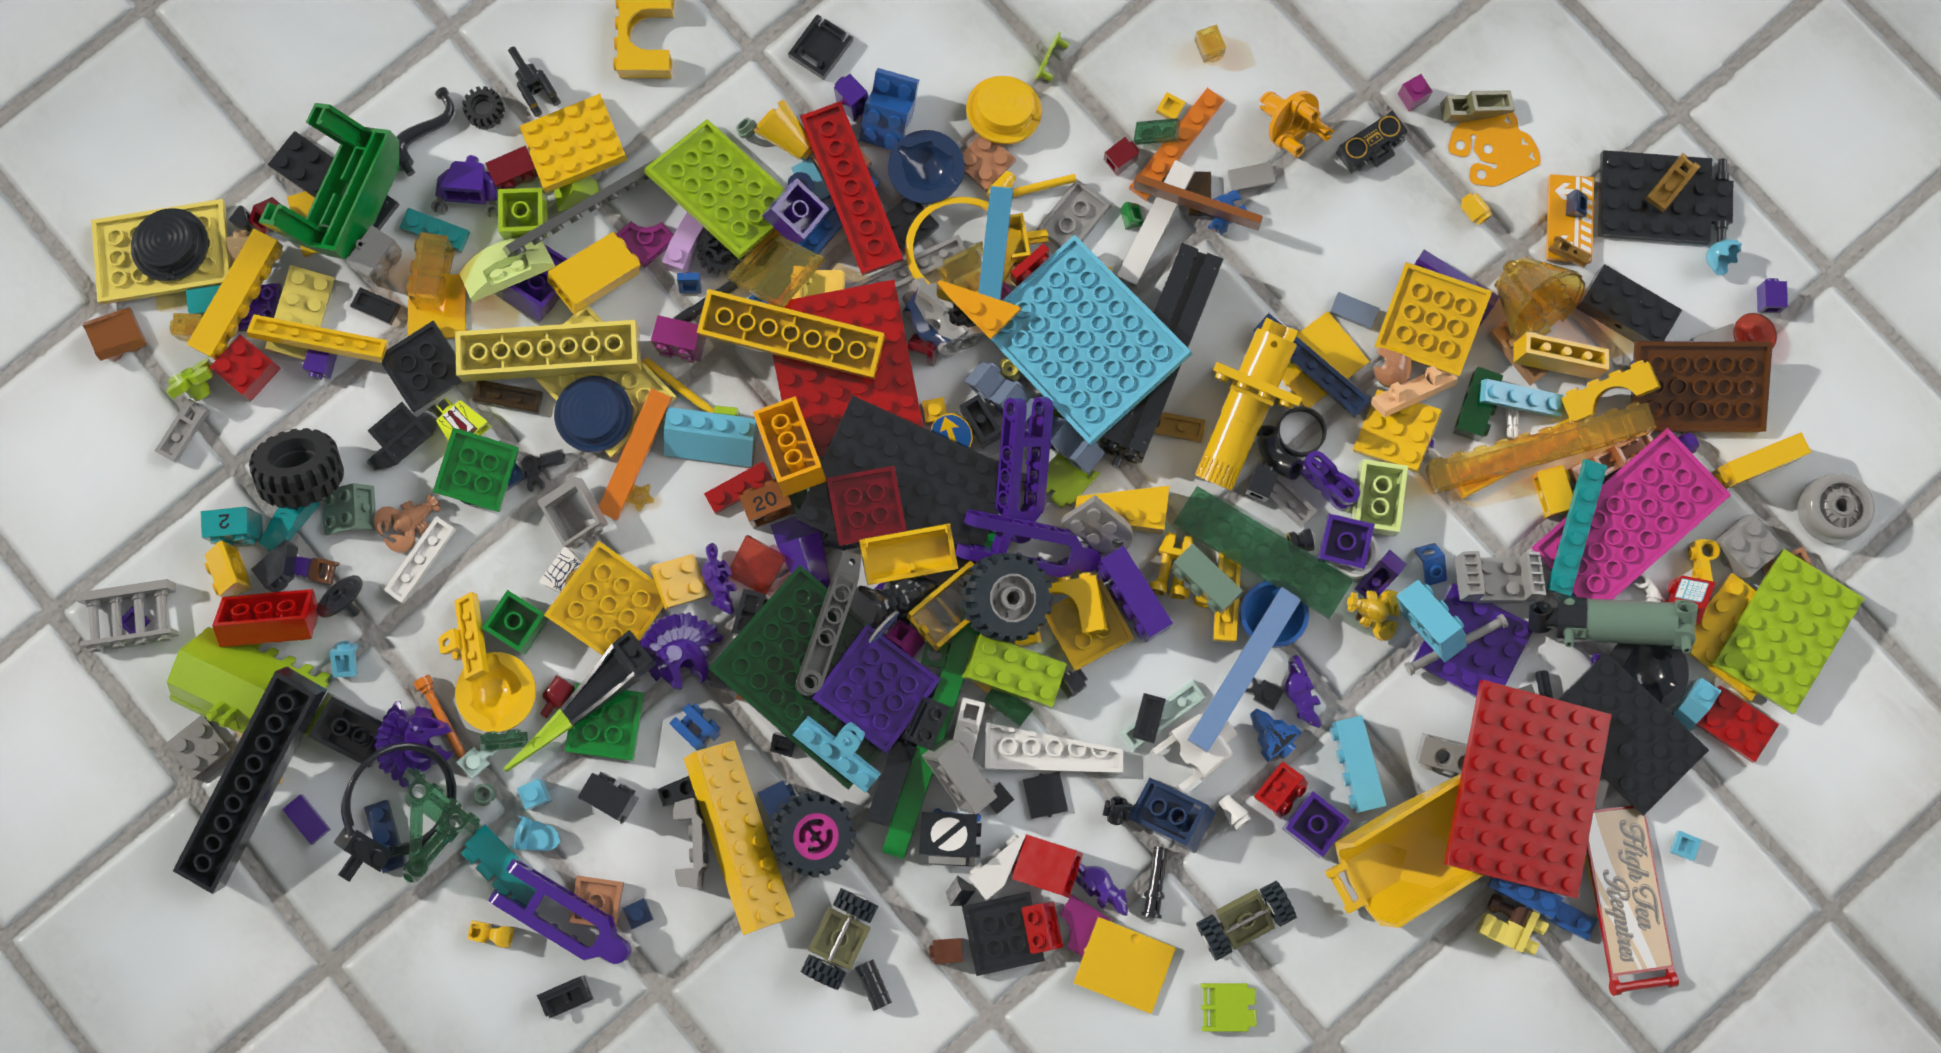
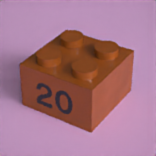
M777 479L766 482L765 486L756 489V487L749 488L743 492V495L739 496L753 529L795 513L789 495L783 497Z

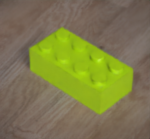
M976 634L962 678L1043 707H1053L1067 663L1008 642L997 641Z

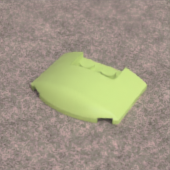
M511 238L495 243L472 257L459 272L471 301H477L554 268L555 265L543 241L535 246L533 243L526 245L525 248L527 250L515 257L514 254L507 256L503 251L507 244L518 239Z

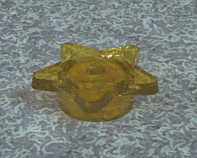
M634 484L627 502L635 504L639 512L642 511L645 504L654 503V499L649 495L650 484L643 487H638Z

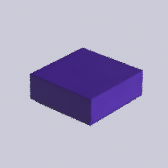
M134 606L122 616V628L129 634L136 633ZM144 615L146 628L148 624L151 622V620L146 615Z

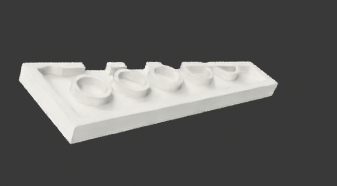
M986 723L985 769L1123 773V749Z

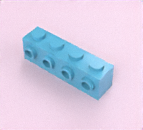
M1360 715L1333 722L1330 734L1332 740L1337 742L1339 749L1336 750V756L1339 764H1343L1345 773H1342L1344 785L1348 786L1351 795L1348 796V801L1351 809H1355V812L1359 813L1387 806L1363 716Z

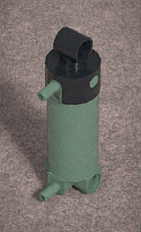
M1558 596L1557 607L1552 608L1546 602H1534L1530 605L1528 627L1535 633H1546L1551 628H1554L1556 630V641H1564L1566 647H1573L1574 642L1585 643V641L1672 646V649H1682L1683 653L1689 654L1696 641L1695 625L1698 606L1695 602L1689 600H1675L1674 603Z

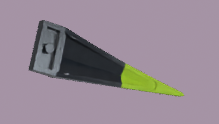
M630 630L610 645L574 693L545 726L504 767V771H510L639 682V678L656 665V662L646 649L641 647V643Z

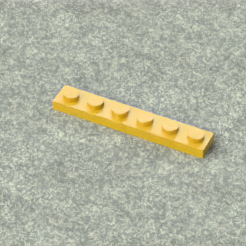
M253 315L247 330L249 338L382 363L388 347V342L384 339L259 315Z

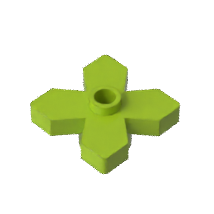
M208 357L196 363L192 368H185L168 379L170 386L166 392L171 399L186 392L190 398L200 401L211 393L207 380L212 378L211 368H209L212 362Z

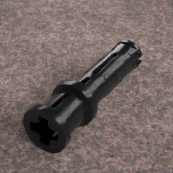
M1154 846L1148 890L1144 892L1146 900L1141 916L1162 919L1160 910L1162 900L1165 899L1162 889L1168 848Z

